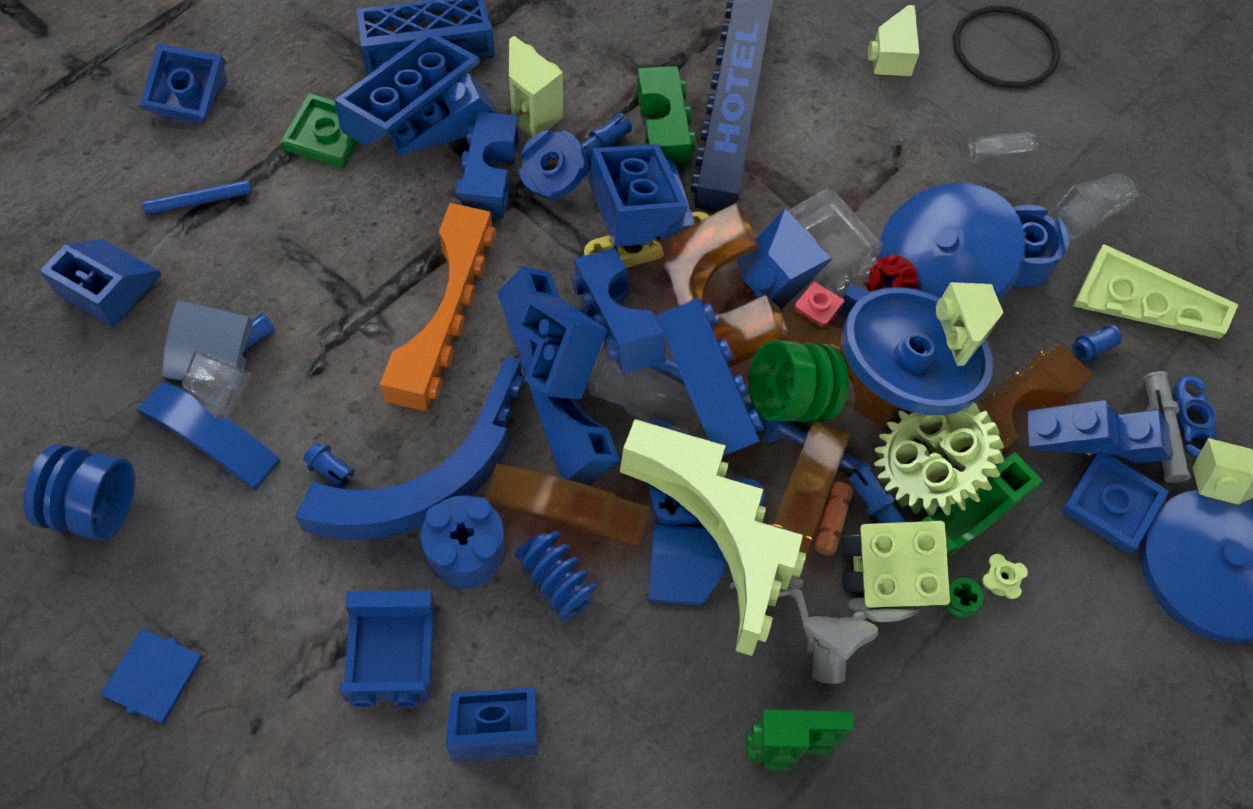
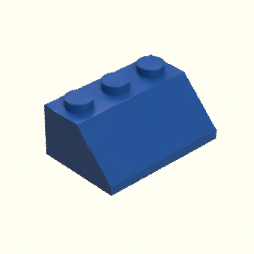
M659 144L592 148L589 184L614 246L648 244L687 213L688 204Z

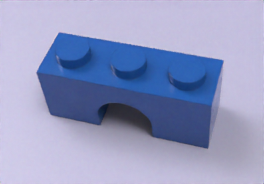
M477 111L475 125L470 124L468 128L467 142L470 148L469 151H464L462 155L461 167L464 176L463 179H457L455 195L456 199L461 200V205L489 211L491 212V217L504 219L509 194L508 171L490 166L496 163H515L519 142L518 116Z

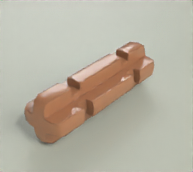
M835 482L833 484L819 530L820 533L814 547L815 551L820 554L833 556L837 551L840 534H842L849 509L848 505L854 491L851 485L844 484L843 482Z

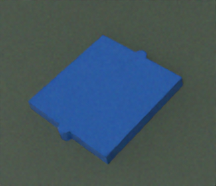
M141 628L100 695L126 707V712L130 715L139 713L164 725L202 661L203 656L178 645V641L173 637L167 640Z

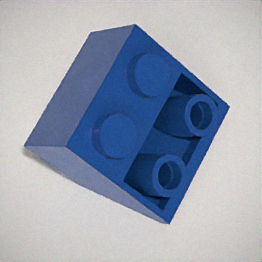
M104 239L65 244L39 270L56 295L112 327L122 319L162 275L160 270Z

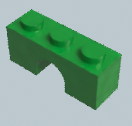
M678 66L638 68L637 95L640 115L661 117V119L646 120L645 145L659 144L666 159L674 158L676 167L688 166L690 152H695L696 140L694 131H689L688 125L691 124L690 105H684L687 94L685 79L680 80Z

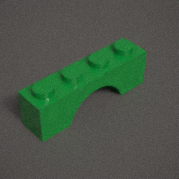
M1016 452L1004 459V462L996 465L1000 473L999 477H987L992 487L990 491L982 488L976 491L980 498L979 502L967 497L964 499L966 504L965 510H961L955 503L951 504L950 515H946L944 511H941L932 517L927 516L921 521H943L945 523L947 560L1026 501L1043 482Z

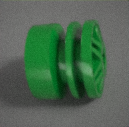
M785 340L767 341L754 355L748 375V392L752 407L757 410L760 417L767 421L830 422L840 413L846 402L849 389V372L845 359L837 348L828 344H800L796 341Z

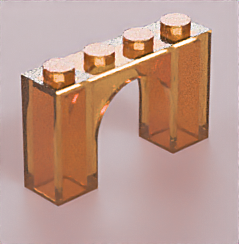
M736 203L660 242L664 256L661 257V262L665 271L671 277L673 284L670 286L673 300L679 306L699 297L703 305H705V291L712 276L724 265L760 248L750 218ZM767 295L728 313L715 314L719 324L713 326L718 340L726 339L734 357L733 360L728 362L730 367L754 357L757 350L767 341L790 340L780 308Z

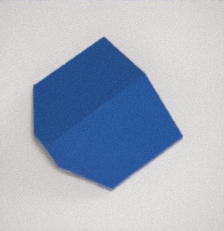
M653 524L648 602L702 606L724 576L725 557L716 540L706 528Z

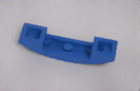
M161 382L136 409L139 414L166 432L168 430L172 431L220 463L226 472L255 491L281 462L279 457L227 417L194 396L168 383Z

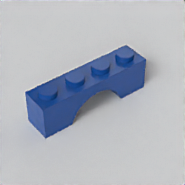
M612 248L575 258L576 273L571 274L572 286L576 295H582L581 299L585 314L587 316L592 315L594 321L608 329L604 338L608 359L616 361L622 374L666 362L664 332L652 311L634 310L619 305L621 301L629 297L626 266L616 249Z

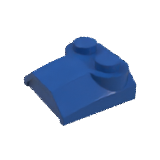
M157 44L139 106L163 117L193 123L206 121L216 94L222 91L227 83V74L224 70L226 60L221 55Z

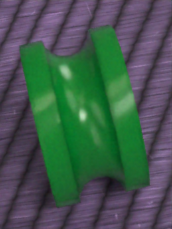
M969 578L955 579L949 585L950 603L944 605V607L951 615L957 618L970 617L982 606L984 600L983 591L974 580ZM960 590L965 591V597L972 600L966 606L961 605L960 598L954 596Z

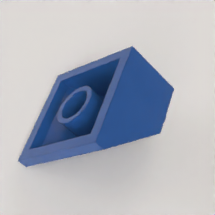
M785 208L736 260L743 280L764 305L782 310L832 258L792 213Z

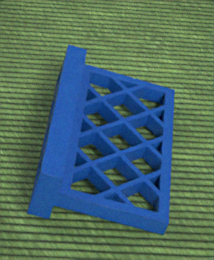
M424 0L356 9L366 73L376 70L428 31L435 33L479 58L495 56L493 30L488 19L484 0ZM478 6L472 12L463 9L464 7ZM433 11H444L440 16L432 14ZM402 15H412L408 20L400 18ZM454 16L462 19L458 24L449 21ZM371 19H381L375 25L365 21ZM422 20L431 23L426 28L418 25ZM391 24L399 27L394 32L386 30Z

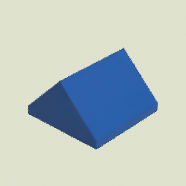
M535 687L451 693L446 746L452 761L538 755Z

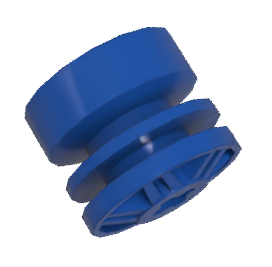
M53 444L46 448L36 459L28 475L23 504L26 519L36 527L51 528L57 532L70 531L75 536L96 541H108L117 534L131 509L136 480L134 467L125 458L102 453H94L92 455L85 449Z

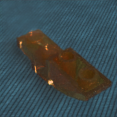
M813 421L774 521V527L803 535L799 552L806 554L851 434L817 421Z
M497 463L485 497L490 504L557 525H568L635 547L640 545L650 507L615 497L614 493L595 487Z

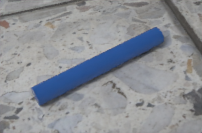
M244 180L142 201L145 214L149 215L251 194L252 188L250 181Z

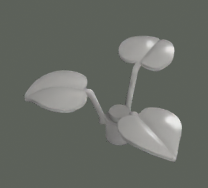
M795 576L791 577L787 590L780 589L778 597L790 595L796 599L803 623L802 626L807 638V651L813 653L812 678L828 684L844 682L846 679L847 659L859 647L878 636L877 626L864 621V619L869 618L876 622H894L919 614V609L913 606L868 608L865 605L864 596L849 601L848 608L855 612L852 618L809 617L803 593L799 589L803 587L804 581ZM734 581L730 583V589L735 587Z

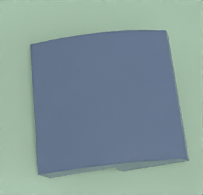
M177 300L166 339L162 377L236 395L247 362L242 355L253 320L248 316Z

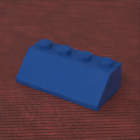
M431 31L426 32L334 99L341 132L365 146L387 135L480 63L479 57Z

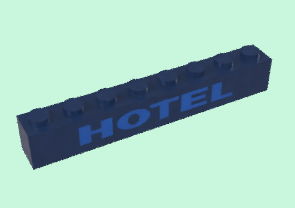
M773 0L727 1L725 18L730 19V22L723 21L720 41L726 43L725 46L719 45L715 64L721 66V69H714L711 89L716 90V95L709 94L706 114L712 116L711 121L704 119L701 140H706L707 142L706 147L699 146L696 166L702 168L701 173L694 172L690 193L697 194L695 208L735 214Z

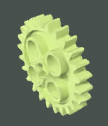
M973 403L965 410L949 415H923L914 412L908 415L900 410L898 414L902 421L899 424L889 421L887 425L892 433L880 434L879 436L885 446L875 448V452L880 460L874 462V466L880 473L877 477L883 487H885L884 489L888 495L892 494L902 508L909 504V507L915 514L924 506L928 515L933 516L936 508L941 506L944 513L950 515L951 504L956 503L961 510H965L966 504L964 499L967 497L979 502L980 498L976 491L979 488L989 491L992 489L987 477H999L1000 473L994 464L1004 462V458L999 451L1004 447L1000 436H998L1000 432L995 422L991 421L986 411L980 412L976 403ZM941 428L937 433L930 434L933 430ZM918 439L919 441L923 442V443L925 444V446L922 445L921 443L919 444V443H917V442H915V441H912V440ZM972 446L968 451L959 453L964 447ZM926 447L933 452L931 455L929 454ZM945 455L947 456L949 462L943 458ZM917 457L912 463L906 464L909 459ZM952 465L964 469V471L960 472L953 468ZM948 475L944 481L935 483L939 477Z

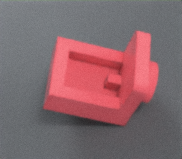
M814 281L797 301L794 310L825 331L830 332L838 320L845 300Z

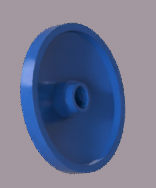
M951 183L924 190L907 200L895 211L881 235L878 258H885L892 254L908 259L914 265L917 272V290L939 298L943 296L950 282L992 284L999 300L1010 290L1020 275L1025 260L1026 241L1018 214L1002 196L982 186ZM887 276L886 285L888 288H892L891 283L895 281V278Z
M894 287L873 291L863 296L853 306L842 330V347L845 357L860 381L873 393L892 405L923 415L954 414L967 409L975 403L988 386L993 372L992 354L986 339L964 366H957L952 351L947 345V337L941 321L936 316L935 307L940 299L939 297L909 288Z
M1198 490L1184 492L1173 497L1159 508L1140 542L1141 568L1151 593L1173 619L1198 635L1227 643L1253 641V502L1247 500L1241 504H1234L1199 495Z

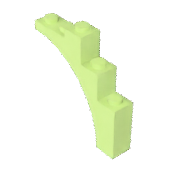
M635 419L623 448L620 472L649 483L674 498L697 517L716 540L729 564L738 593L740 623L735 651L752 656L757 641L766 642L773 617L765 615L767 605L775 607L780 589L787 590L791 577L799 578L806 558V553L799 552L803 535L762 523L766 507L759 505L763 489L725 478L729 463L722 461L725 445Z

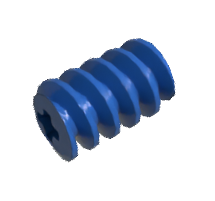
M554 531L550 534L542 533L522 544L515 551L514 556L516 559L522 560L521 566L525 572H532L530 579L534 585H541L539 591L544 598H551L549 606L553 611H560L558 616L560 622H566L589 606L593 599L591 595L597 589L598 584L593 582L585 586L582 582L589 572L587 569L576 573L573 571L580 561L577 556L567 560L564 559L570 546L568 543L558 547L554 545L561 537L559 531Z

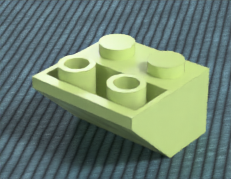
M515 36L509 39L511 115H517L519 128L531 137H534L542 131L549 130L563 119V72L556 64L548 62L540 56L531 45L523 43Z

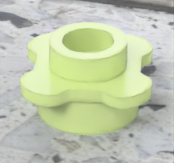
M1001 554L992 555L988 561L990 569L982 578L984 587L999 596H1006L1009 599L1018 598L1022 593L1020 588L1021 581L1028 575L1027 568L1022 563L1014 564L1005 560ZM1002 573L1008 575L1007 580L1002 578Z

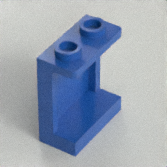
M431 590L347 591L345 608L349 613L345 676L344 683H340L339 693L345 702H350V706L358 708L376 706V701H393V705L398 707H415L419 705V701L430 700L435 601Z

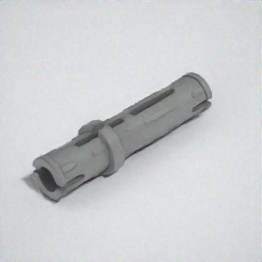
M1164 371L1148 373L1143 377L1149 401L1146 410H1159L1163 415L1160 404L1161 398L1165 419L1170 425L1173 460L1161 461L1164 481L1166 483L1187 481L1191 476L1188 472L1183 441L1176 416L1179 412L1178 403L1173 401L1168 373Z

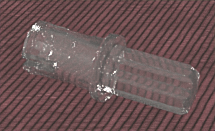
M1001 131L994 136L970 138L968 141V154L971 159L989 156L1006 158L1011 153L1034 150L1038 144L1037 136L1033 131L1006 134L1004 131Z

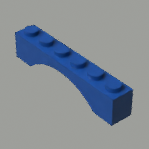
M522 266L497 291L526 375L537 344L517 331L515 327L527 294L560 299L550 272ZM528 383L563 483L591 485L620 463L608 428L592 419L581 408L576 399L549 397Z

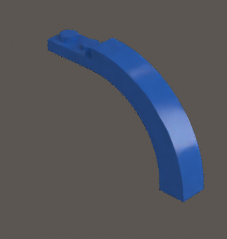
M506 355L471 433L463 444L442 464L414 480L383 489L348 490L334 488L313 481L295 515L302 530L319 536L337 539L365 540L389 537L422 527L426 513L431 506L451 497L472 496L496 469L509 446L506 427L512 413L510 404L514 396L520 397L525 385V376L522 375L521 360Z

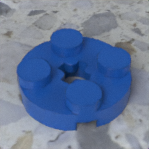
M546 130L538 133L527 142L521 153L523 161L522 169L519 167V175L522 182L534 194L547 198L549 201H557L572 192L589 171L584 147L571 133L564 130L553 133L551 130ZM551 158L556 161L560 159L558 166L554 170L546 171L550 167L548 161Z

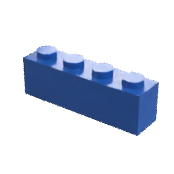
M697 297L657 315V321L664 332L666 342L708 440L725 445L723 456L760 441L759 432L765 430L757 410H748L743 398L749 395L742 375L737 374L734 376L728 362L733 360L734 357L726 339L718 340L713 326L719 324L711 304L703 305L702 300Z

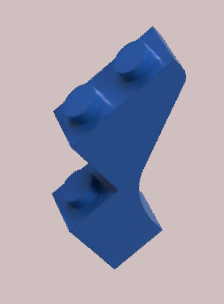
M1106 400L1028 411L1029 447L1032 450L1112 454L1123 457L1132 464L1173 460L1170 425L1159 410L1118 415Z

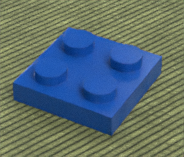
M1096 453L1060 511L1130 555L1139 546L1169 491L1111 455Z

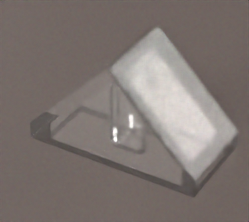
M194 351L182 386L216 419L223 420L239 408L252 373L205 353Z

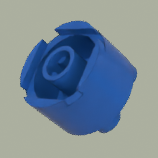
M1036 205L1016 206L1014 209L1020 218L1025 235L1026 254L1020 275L1013 285L1019 287L1042 285L1046 283L1069 246V233L1064 222L1059 218L1055 221L1047 215V209Z
M472 496L451 497L428 509L421 529V543L431 572L437 578L455 588H474L488 582L499 566L502 565L506 554L503 525L496 510L485 498ZM467 539L468 544L460 545V541Z

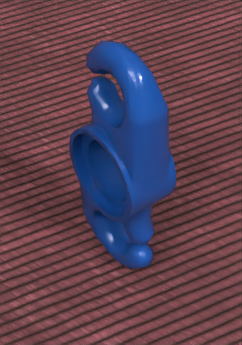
M1187 375L1179 378L1173 388L1174 399L1179 407V412L1176 414L1178 426L1184 432V440L1191 442L1194 438H1198L1204 444L1208 438L1218 440L1215 426L1217 415L1214 407L1207 402L1208 396L1206 393L1201 392L1195 397L1185 389L1186 385H1192L1197 390L1203 391L1206 388V384L1195 376ZM1187 410L1199 412L1203 416L1204 424L1193 423L1187 416ZM1192 444L1185 446V451L1191 457L1197 459L1201 450Z

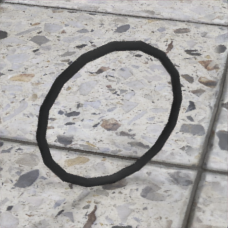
M990 5L972 10L958 22L953 34L955 54L963 66L982 81L1000 87L1025 88L1041 83L1055 71L1060 58L1058 40L1048 25L1032 13L1012 6ZM988 12H1008L1027 18L1040 27L1051 41L1054 56L1050 67L1039 77L1026 81H1003L984 74L969 63L961 51L959 36L964 25L975 16Z

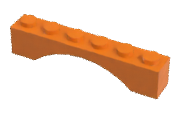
M449 203L439 229L442 252L449 264V280L445 296L436 314L425 328L408 343L391 353L380 382L385 402L428 412L432 399L437 400L439 398L443 380L440 377L444 367L449 368L454 355V347L452 346L455 336L460 337L465 324V316L463 314L466 306L471 307L476 293L475 280L477 276L482 277L486 266V256L484 255L487 247L492 248L495 243L497 229L492 227L491 212Z

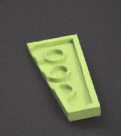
M1103 244L1072 306L1221 339L1226 334L1239 304Z

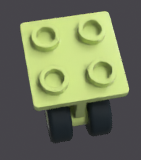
M943 521L862 524L860 526V534L840 537L841 554L853 556L854 571L842 573L843 590L846 592L864 593V602L868 608L947 605L950 603L946 533Z

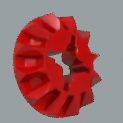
M890 254L885 258H877V264L868 269L870 273L868 281L863 283L867 287V291L873 292L882 289L887 283L886 277L890 276L895 278V281L891 283L892 288L917 290L918 276L914 265L908 259Z

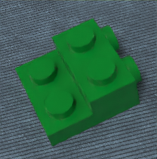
M763 710L756 723L751 724V732H746V759H753V763L764 764L765 770L785 771L791 769L790 764H796L806 751L809 754H830L833 752V748H837L854 730L853 713Z

